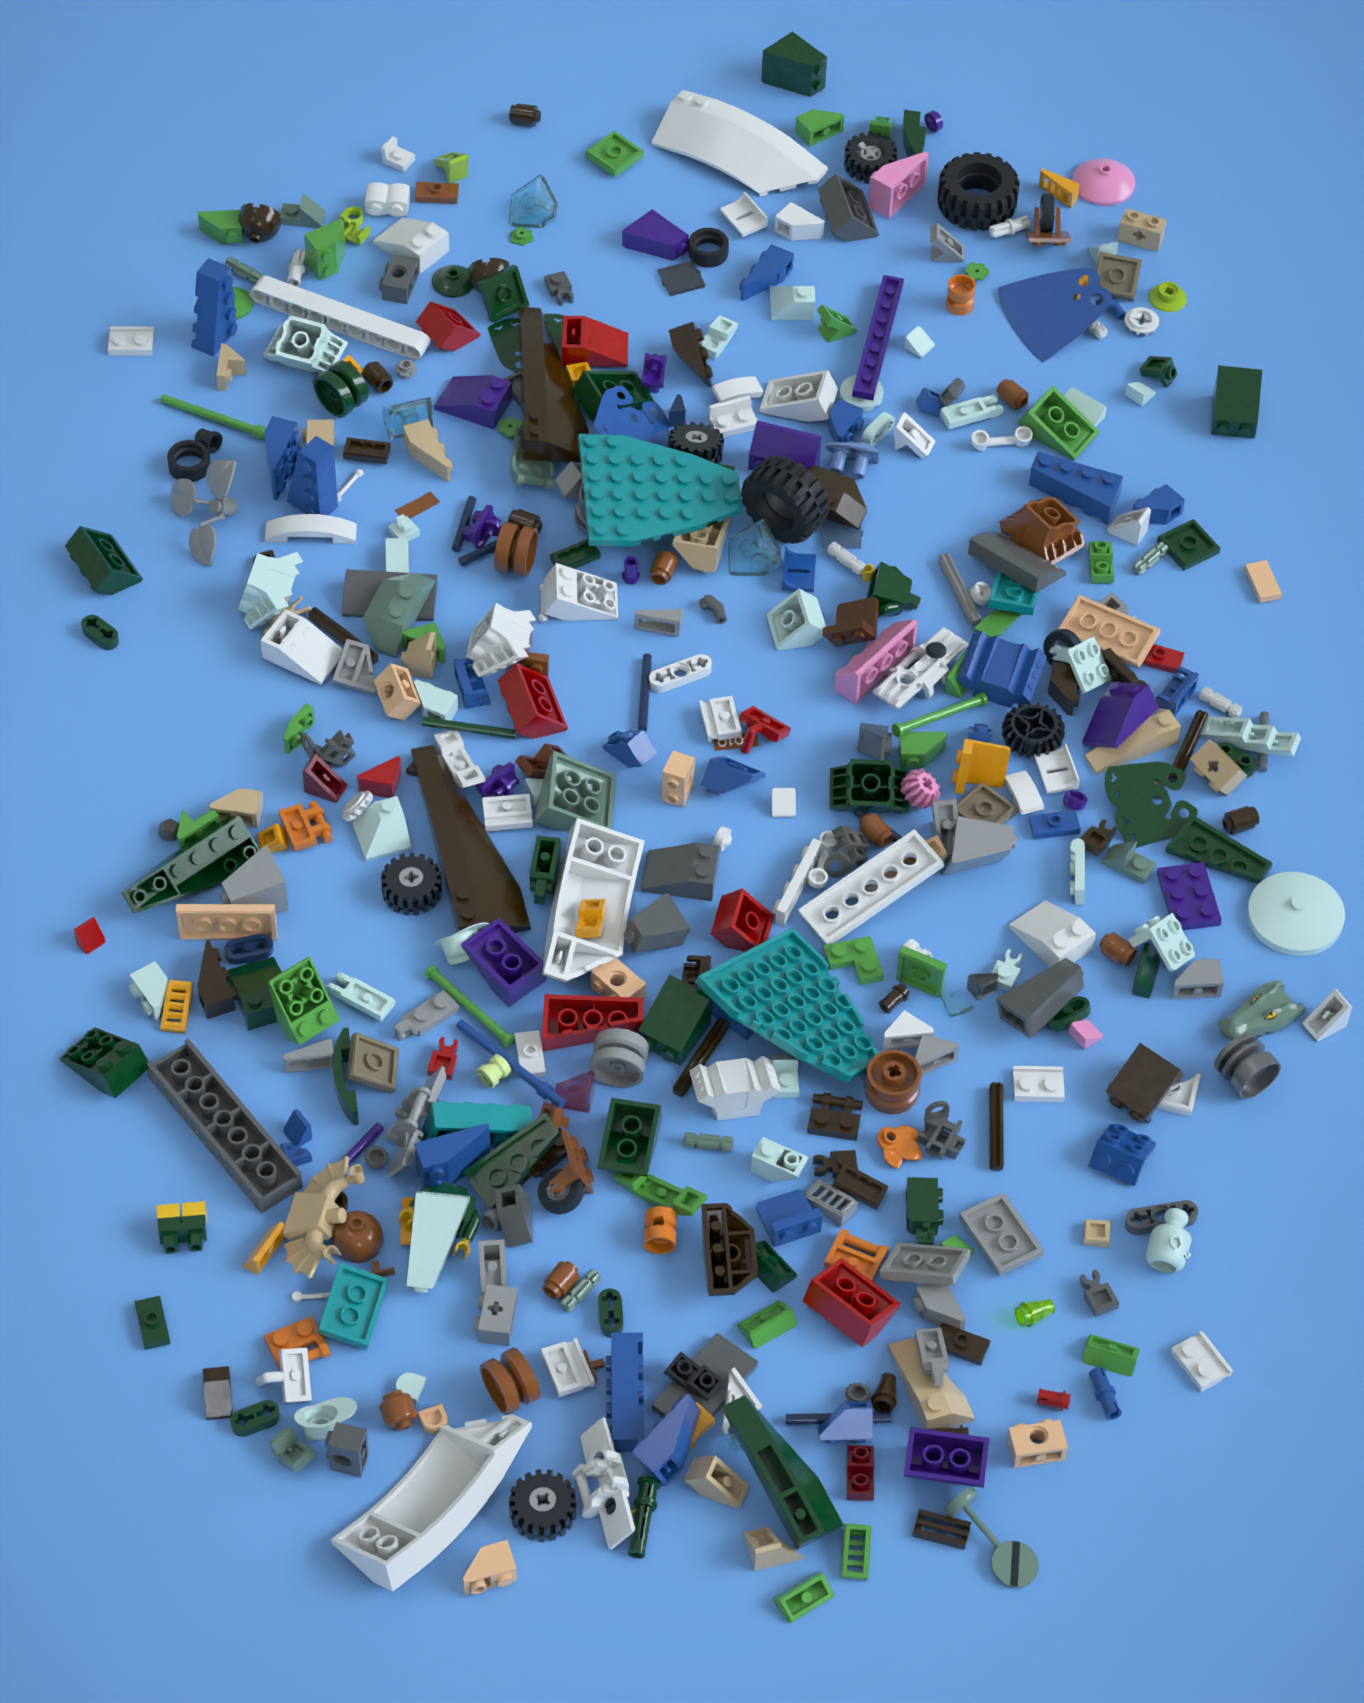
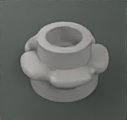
M407 359L399 361L398 365L395 366L398 377L404 380L414 377L417 370L416 364Z

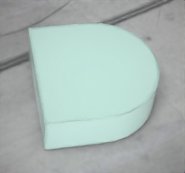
M414 1373L402 1374L396 1381V1390H402L403 1393L410 1394L413 1402L417 1404L426 1384V1377Z

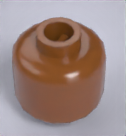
M396 1390L382 1397L383 1401L379 1404V1410L385 1425L388 1428H396L398 1432L412 1427L411 1422L415 1420L418 1414L410 1394L403 1393L402 1390Z

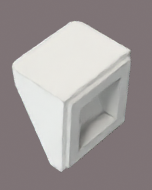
M772 788V817H796L795 788Z

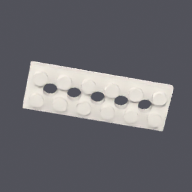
M914 829L798 909L799 915L825 945L835 943L943 868L944 862ZM908 857H913L917 860L913 865H906L904 863V860ZM890 870L897 872L896 877L892 879L886 878L884 874ZM869 884L878 886L874 892H867L865 887ZM851 897L858 899L857 904L849 906L845 902ZM830 911L839 913L835 919H828L826 914Z

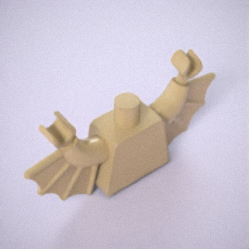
M345 1156L339 1162L328 1163L321 1173L311 1177L309 1185L303 1192H295L282 1233L290 1241L284 1243L287 1251L285 1262L293 1265L294 1274L303 1273L311 1279L321 1258H325L330 1265H334L336 1262L331 1256L333 1254L341 1256L336 1246H325L323 1241L329 1240L332 1237L335 1224L344 1223L347 1218L345 1209L339 1208L334 1202L337 1196L349 1187L350 1183L353 1182L356 1185H361L365 1180L364 1171L360 1164L352 1165L347 1176L348 1156Z

